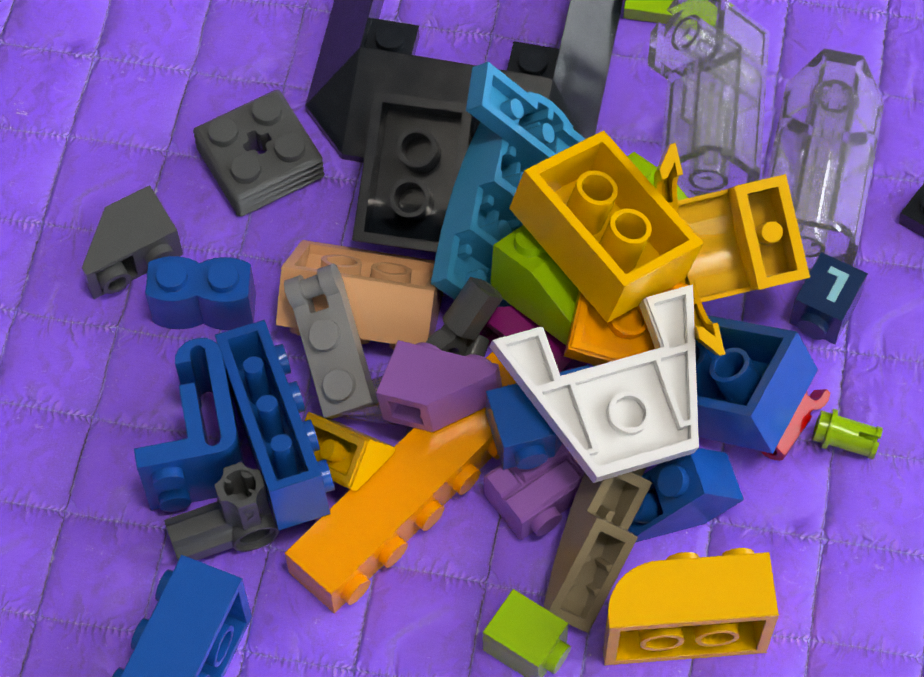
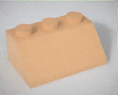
M302 240L281 267L276 325L289 327L290 332L301 336L293 308L285 294L284 281L299 275L304 279L317 275L319 268L333 263L341 273L361 344H367L370 341L389 343V347L394 350L398 340L412 344L426 343L436 330L443 292L431 284L434 260ZM325 294L312 298L316 312L329 308Z

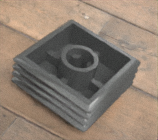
M273 90L193 129L197 150L238 216H244L324 176L321 154L280 90ZM264 150L266 152L263 154H258L257 151Z

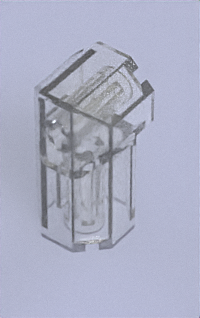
M674 0L667 9V11L673 14L665 26L658 22L650 33L648 66L667 79L660 159L665 148L669 144L676 143L683 175L679 176L677 184L688 198L758 181L761 172L770 32L728 0Z
M826 48L786 83L767 178L783 174L787 176L809 273L821 252L851 266L854 264L860 242L885 103L863 55Z

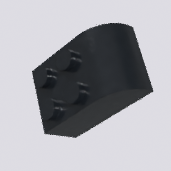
M374 91L352 241L437 252L441 229L452 190L476 130L477 119L466 111L467 103Z

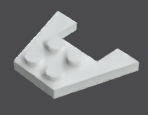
M693 284L646 297L639 304L655 347L654 350L560 376L543 327L492 340L489 346L593 483L690 455L699 448Z

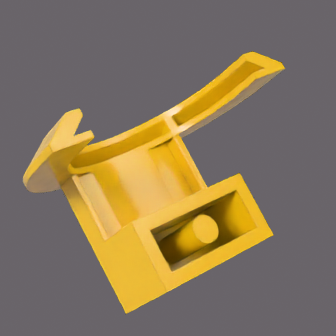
M672 143L665 148L654 174V187L704 243L686 279L681 283L693 284L695 339L714 355H725L719 325L710 321L702 302L810 278L786 174L733 186L721 191L678 200L677 181L679 176L683 175L676 143Z

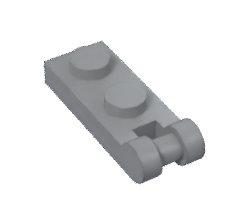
M333 263L319 268L317 275L304 279L299 275L285 280V294L295 314L323 417L325 419H334L378 404L345 285L338 267ZM325 294L329 308L316 312L312 298Z

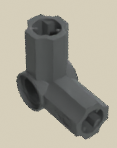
M242 462L223 468V475L220 481L215 484L218 496L217 502L164 520L177 560H179L181 555L194 560H200L231 548L241 552L252 551L268 545L277 538L279 530L269 505L264 480L259 469L248 468Z

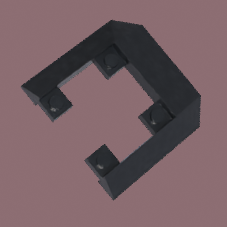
M334 0L305 104L306 112L339 156L345 160L364 163L374 91L467 103L472 67L476 65L416 56L415 52L420 37L419 26L379 19L384 0ZM570 0L560 48L514 41L507 71L500 70L526 92L537 93L551 100L565 114L573 125V129L585 139L596 134L623 0ZM477 120L476 130L480 124L479 120Z

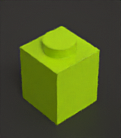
M513 589L483 631V651L524 677H543L547 671L555 674L563 665L571 650V646L567 644L569 623Z

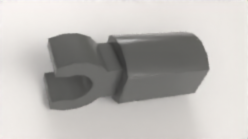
M470 277L443 316L444 325L441 329L434 332L426 343L435 345L442 351L464 356L467 350V342L469 339L475 340L503 300L502 295L485 280Z

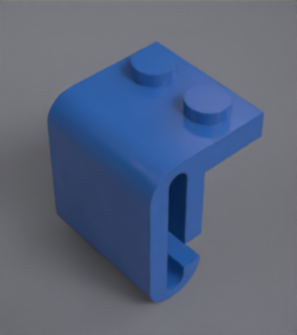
M196 338L189 340L178 349L175 355V367L180 382L179 391L188 438L134 448L137 470L151 511L161 509L167 512H174L187 508L192 502L218 498L215 484L220 481L223 475V468L240 462L244 464L222 351L219 345L211 339ZM206 392L213 393L221 435L220 442L214 446L209 445L201 410V397Z

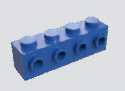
M265 320L215 334L216 342L222 351L230 391L257 469L260 470L263 477L268 501L278 530L329 515L330 509L326 493L335 490L333 479L326 459L317 461L314 452L320 450L319 442L311 419L303 422L299 413L305 411V405L297 381L287 382L285 375L291 373V368L283 344L274 346Z

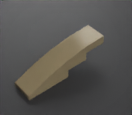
M646 468L595 483L584 473L572 503L554 559L543 608L563 619L569 625L589 633L638 538L628 529L652 484L651 481L642 477Z

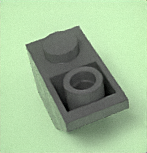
M150 185L104 208L82 266L85 280L93 299L106 293L113 294L121 291L130 281L146 274L148 262L154 259L168 256L180 257L183 255L178 231Z

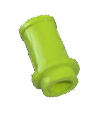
M834 408L830 413L821 410L814 427L812 440L820 442V448L827 449L828 445L873 460L880 443L877 442V439L881 438L883 428L839 416L838 410Z

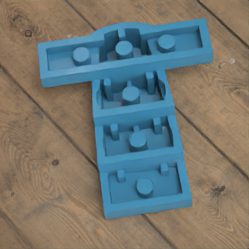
M490 62L472 67L466 111L479 120L480 124L465 154L452 190L441 229L431 279L432 285L454 300L470 277L485 280L490 284L493 245L523 225L509 207L524 170L585 140L583 136L573 129V125L565 114L551 100L537 93L526 92ZM504 299L498 305V307L512 306Z

